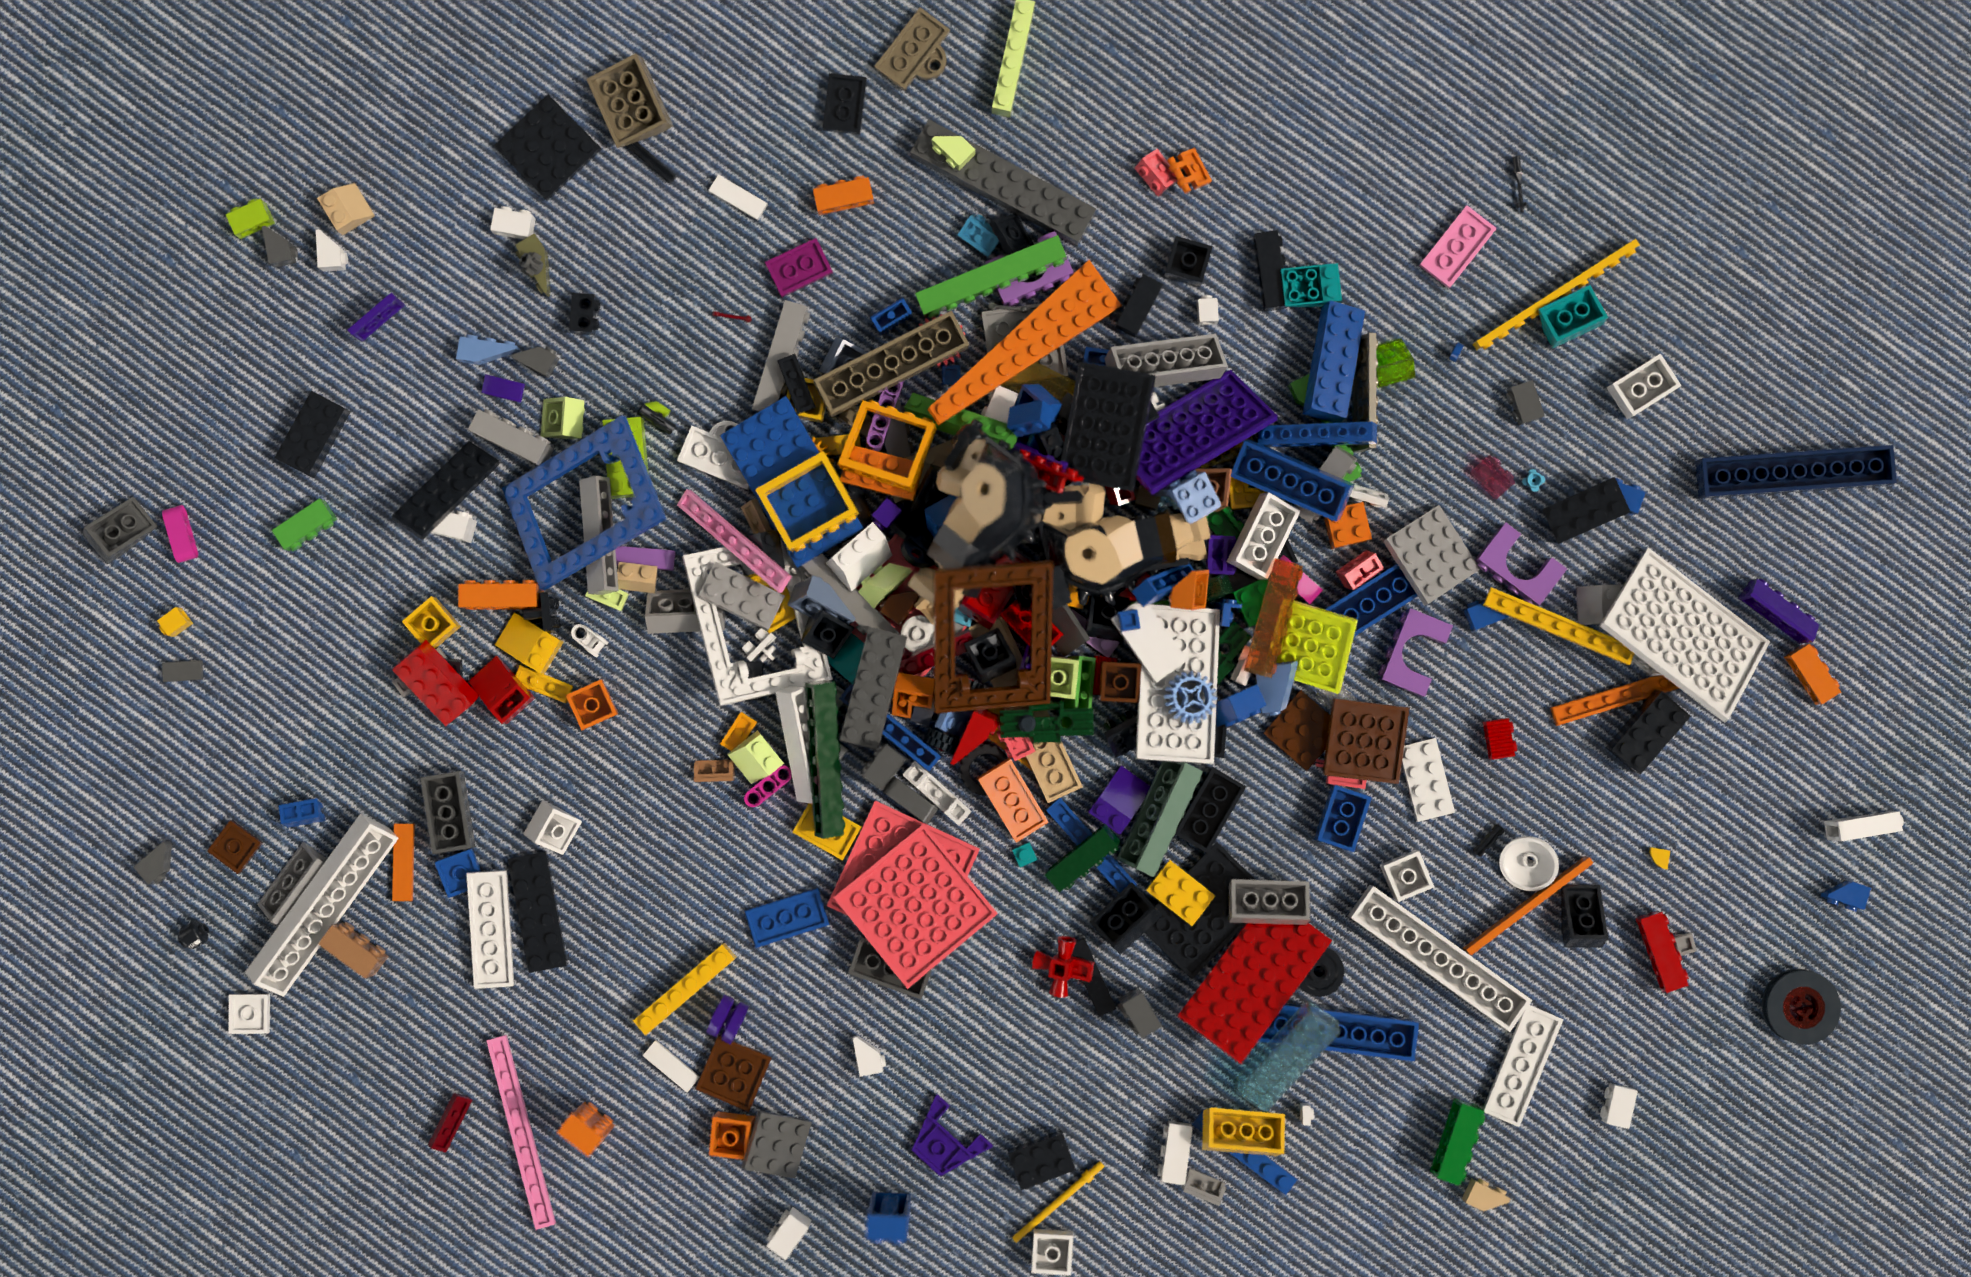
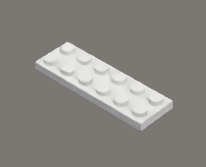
M507 870L468 872L467 888L474 989L514 986Z
M1531 1005L1526 1008L1518 1021L1482 1109L1485 1113L1520 1127L1563 1019Z

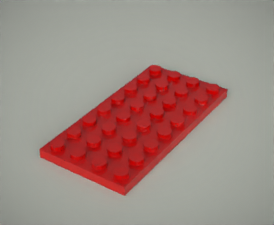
M1247 923L1177 1017L1241 1065L1332 940L1309 923L1307 925Z

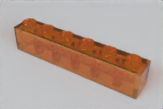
M1275 558L1244 671L1272 678L1277 670L1276 661L1282 652L1281 643L1287 633L1286 625L1288 618L1291 617L1293 612V600L1296 599L1298 594V582L1303 576V566Z

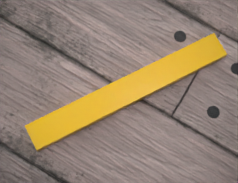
M1492 587L1484 601L1483 606L1628 666L1635 653L1614 637Z

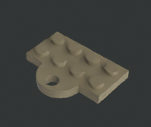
M920 7L874 68L904 91L915 77L923 80H933L939 77L946 67V54L940 45L950 33V29ZM938 62L941 66L938 70H932L930 64Z

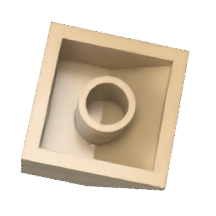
M355 183L333 188L317 198L335 229L342 235L375 216Z

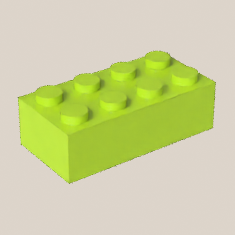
M641 417L627 418L648 471L644 420ZM614 419L602 420L603 426L610 423ZM621 460L606 464L607 477L610 478L611 498L635 497Z

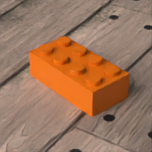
M465 580L464 584H458V607L466 610L536 608L541 606L540 593L543 590H540L538 583L534 582V580H522V584L515 582V580H503V584L495 580H484V584L474 580Z
M584 1102L571 1113L557 1132L587 1157L599 1147L615 1127L612 1123L613 1120L606 1114H600L597 1111L598 1108L590 1102Z

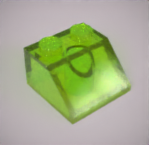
M1402 338L1378 345L1376 349V358L1378 359L1376 377L1379 388L1415 378L1414 358Z

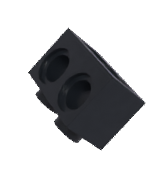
M572 293L569 331L572 334L595 335V330L599 329V319H596L597 311H600V300H598L595 294ZM590 301L589 308L582 309V303ZM583 320H589V325L586 328L580 327Z

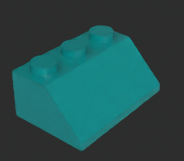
M1591 285L1538 309L1543 332L1552 349L1604 325L1608 319Z

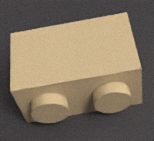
M619 562L617 571L618 589L655 593L658 566Z

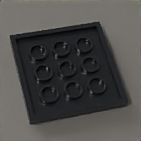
M549 94L494 145L497 151L546 201L602 150Z

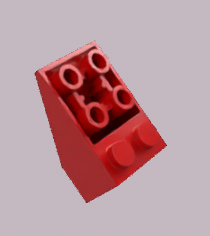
M497 655L468 681L489 711L501 724H508L535 699L533 694Z

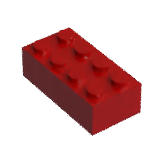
M424 640L392 669L445 726L468 709L479 697L476 691L427 640Z

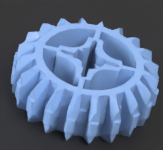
M1190 671L1188 676L1185 672H1182L1181 677L1176 675L1174 677L1175 681H1169L1171 687H1166L1165 690L1170 694L1164 695V698L1170 699V701L1165 703V706L1171 705L1172 709L1168 711L1169 713L1176 712L1174 719L1181 716L1180 722L1182 723L1186 721V718L1188 724H1192L1193 719L1196 723H1199L1200 718L1206 720V714L1211 715L1213 713L1210 708L1216 707V704L1211 702L1217 700L1216 696H1212L1216 689L1210 690L1209 687L1213 683L1209 682L1206 684L1208 677L1204 676L1200 679L1201 673L1198 672L1194 677L1193 671ZM1185 682L1196 684L1192 690L1186 687L1183 688L1180 685ZM1201 690L1203 691L1205 696L1204 704L1199 696ZM1177 691L1179 692L1178 694L1182 698V703L1180 706L1176 699ZM1194 692V700L1188 702L1187 695ZM1190 705L1201 709L1197 713L1185 711Z

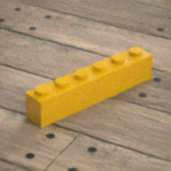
M723 943L634 1019L633 1022L646 1036L737 957Z

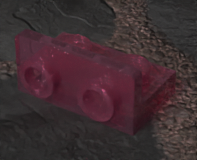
M1488 455L1469 473L1494 500H1497L1516 482L1513 480L1514 476L1500 466L1501 462L1495 456Z

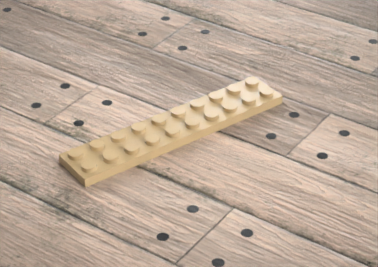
M999 615L990 630L979 623L967 628L974 639L999 627L1016 658L1017 668L990 681L994 688L1017 686V680H1019L1017 669H1020L1023 657L1006 621ZM1028 705V706L1005 707V708H1003V709H1004V710H1029V705ZM1034 711V717H1050L1048 711ZM1029 737L1036 752L1027 755L1026 758L1047 803L1083 787L1063 743L1040 742V744L1034 745L1033 737Z

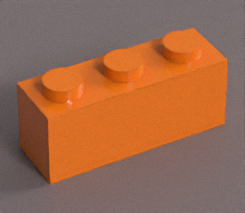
M857 176L854 180L847 182L846 180H839L829 186L827 184H820L813 189L819 215L874 204L869 177L865 178V176Z
M1803 644L1784 656L1815 705H1822L1841 693L1838 681L1831 677L1828 672V666L1823 661L1821 662L1818 657V651L1813 645Z

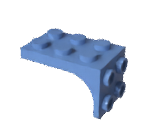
M1196 470L1189 472L1154 493L1155 496L1171 498L1177 504L1186 522L1189 524L1196 522L1221 506L1206 473Z

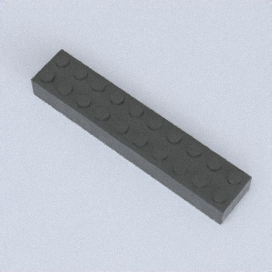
M928 119L910 152L912 159L1003 208L1016 213L1018 216L1050 233L1055 231L1061 239L1078 247L1096 213V208L967 139L965 140L975 149V155L960 171L956 167L952 168L946 162L947 158L943 154L939 155L933 150L932 138L934 136L959 135Z

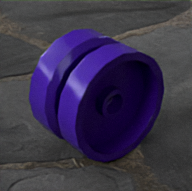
M725 994L712 1014L706 1033L716 1037L721 1029L725 1028L721 1039L723 1042L731 1045L750 1006L740 1002L736 1005L734 1011H731L734 1005V998Z

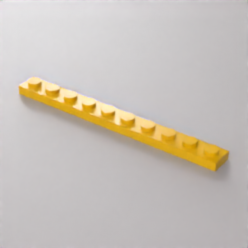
M1634 239L1480 338L1473 346L1476 350L1483 348V350L1494 344L1492 341L1497 337L1501 340L1510 334L1508 330L1514 327L1516 330L1525 324L1524 320L1528 317L1531 320L1539 315L1538 309L1556 301L1559 297L1563 298L1573 293L1572 289L1575 287L1582 288L1589 283L1587 279L1592 276L1596 279L1605 273L1603 269L1609 266L1611 269L1619 264V259L1623 256L1627 259L1636 253L1635 248L1640 244Z

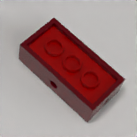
M1015 551L1014 561L1010 560L1008 556H1004L997 561L996 565L1031 561ZM1013 585L982 587L977 598L965 596L957 610L990 630L1015 592Z

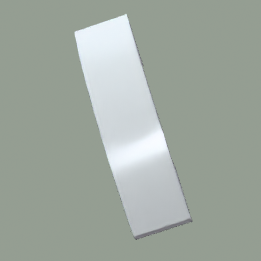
M916 761L903 774L909 782L918 788L958 826L972 812Z

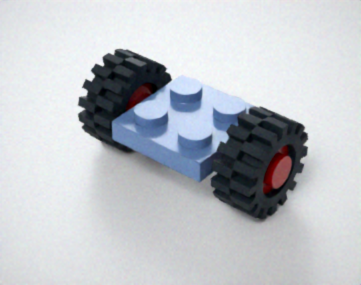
M969 678L970 690L984 689V685ZM973 710L940 713L935 727L943 730V733L929 728L923 742L954 755L960 740L948 735L951 733L961 738Z

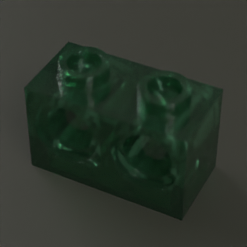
M1219 575L1208 580L1206 604L1234 592L1228 575Z

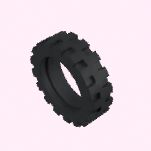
M979 745L963 758L960 774L963 783L971 792L987 796L982 786L975 783L971 778L969 771L973 759L982 754H990L1001 763L1008 759V757L1001 749L995 746Z

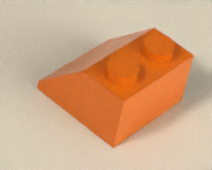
M1209 570L1192 571L1175 585L1169 595L1171 608L1187 610L1206 608Z

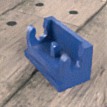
M315 798L279 805L280 823L290 828L325 821V815L321 812L323 804Z

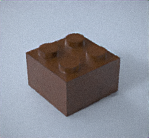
M1100 661L1098 700L1139 703L1141 664Z

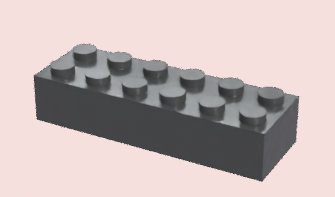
M869 627L840 737L841 741L876 750L879 748L908 636Z

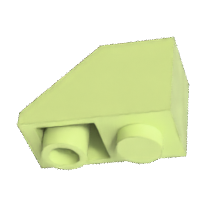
M934 136L932 138L933 150L939 155L943 154L947 158L946 162L952 168L956 167L959 171L975 155V149L962 136Z

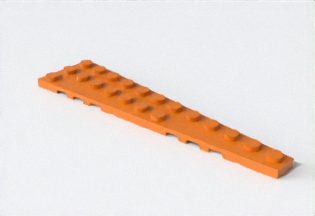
M1088 260L928 408V411L938 425L944 423L1121 308V303L1092 262Z

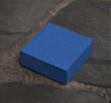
M960 365L941 366L942 385H954L961 378Z
M1137 609L1117 613L1121 632L1141 628Z

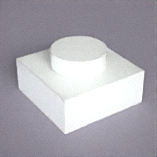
M1300 1103V1123L1302 1125H1311V1120H1314V1110L1310 1108L1308 1103Z

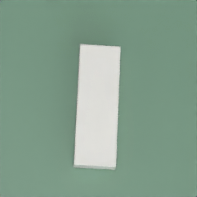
M719 174L709 189L710 193L757 221L768 205L763 200Z
M657 1040L653 1042L643 1055V1057L687 1093L700 1078L698 1074Z

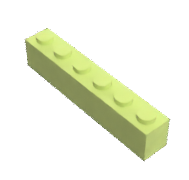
M1016 0L992 105V114L1011 117L1035 9V1Z

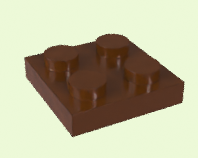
M230 820L207 852L235 873L240 874L263 842L238 823Z

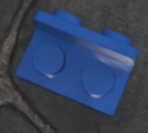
M1220 599V603L1214 602L1213 609L1220 610L1219 626L1229 627L1233 620L1231 608H1242V604H1237V600Z

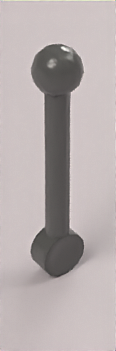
M994 302L988 305L991 311L1004 309L1021 311L1022 313L1028 312L1027 306L996 305Z

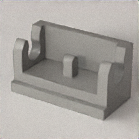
M1189 1168L1185 1185H1182V1190L1190 1195L1220 1206L1226 1190V1183Z

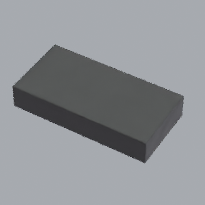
M203 661L162 663L163 682L204 680Z

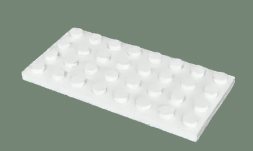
M1150 604L1149 606L1188 661L1157 683L1153 681L1141 664L1136 759L1214 764L1216 707L1210 708L1213 713L1211 715L1206 714V720L1200 718V722L1196 723L1193 719V723L1188 724L1186 718V721L1182 723L1180 722L1181 716L1174 719L1175 711L1172 713L1168 712L1172 707L1171 705L1165 706V703L1169 702L1170 699H1165L1164 695L1170 694L1165 689L1166 687H1171L1169 681H1175L1174 677L1176 675L1181 677V673L1185 672L1188 676V673L1193 671L1194 677L1198 672L1201 673L1200 679L1204 676L1208 677L1206 684L1209 682L1213 683L1209 688L1210 690L1216 689L1212 696L1217 697L1220 610L1206 608L1187 610ZM1185 682L1180 686L1192 690L1196 684ZM1201 690L1199 696L1204 704L1205 696L1203 691ZM1177 691L1176 699L1180 706L1182 703V698L1178 694L1179 692ZM1194 692L1187 695L1188 702L1194 700ZM1192 705L1185 709L1189 713H1197L1201 710Z

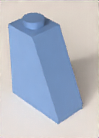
M1297 661L1265 664L1255 668L1257 685L1267 705L1261 708L1262 713H1269L1270 716L1281 714L1280 711L1287 708L1298 666Z

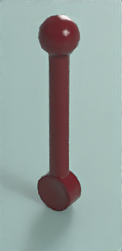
M716 311L712 312V316L745 320L747 323L752 320L749 315L744 317Z

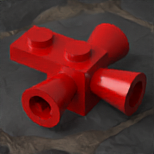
M1058 937V953L1054 957L1037 950L1033 958V969L1049 970L1048 977L1054 979L1049 994L1055 997L1064 998L1068 996L1067 981L1070 978L1086 982L1092 980L1095 962L1071 956L1077 942L1073 937Z

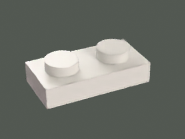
M1354 485L1350 495L1357 502L1366 501L1378 508L1381 506L1387 507L1389 501L1388 494L1359 485Z

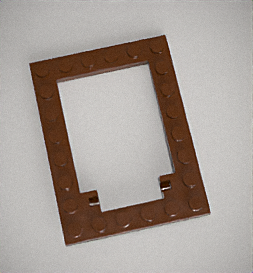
M1052 561L933 570L935 714L1050 704ZM1032 584L1030 668L1017 669V676L1019 678L1017 686L970 690L968 675H955V590Z

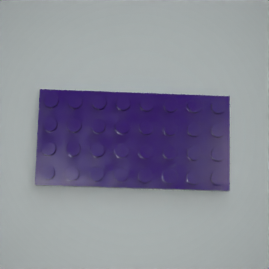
M1230 369L1223 373L1221 378L1211 380L1158 411L1159 418L1147 423L1136 479L1153 495L1277 421V415Z

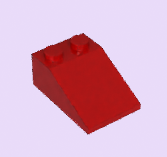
M987 709L975 710L950 764L955 765L984 742L990 734L994 735L1000 723L997 720L998 714Z

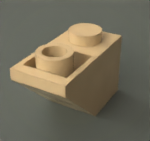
M1471 1178L1462 1197L1465 1203L1481 1211L1509 1203L1511 1199L1506 1195L1507 1192L1499 1187L1493 1189L1488 1186V1182L1480 1178L1477 1181Z

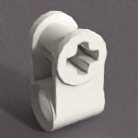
M578 624L571 630L572 638L596 658L599 656L598 653L603 646L609 643L586 625ZM579 628H584L586 635L580 639L577 637L576 632Z

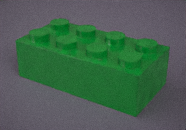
M1457 1098L1453 1099L1430 1168V1172L1436 1178L1460 1186L1461 1181L1465 1180L1467 1174L1465 1168L1467 1163L1471 1162L1473 1156L1471 1150L1473 1144H1476L1478 1141L1479 1133L1477 1132L1479 1126H1482L1485 1120L1484 1110L1478 1106Z

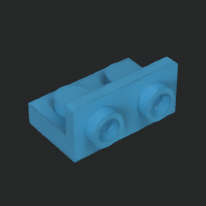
M980 214L969 216L958 233L959 237L987 257L992 254L1000 242L993 233L990 224Z

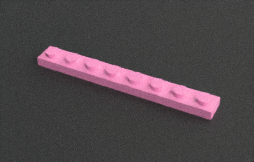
M686 489L677 506L773 589L782 593L792 576L693 491Z

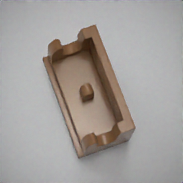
M732 760L695 761L694 782L735 781L734 762Z

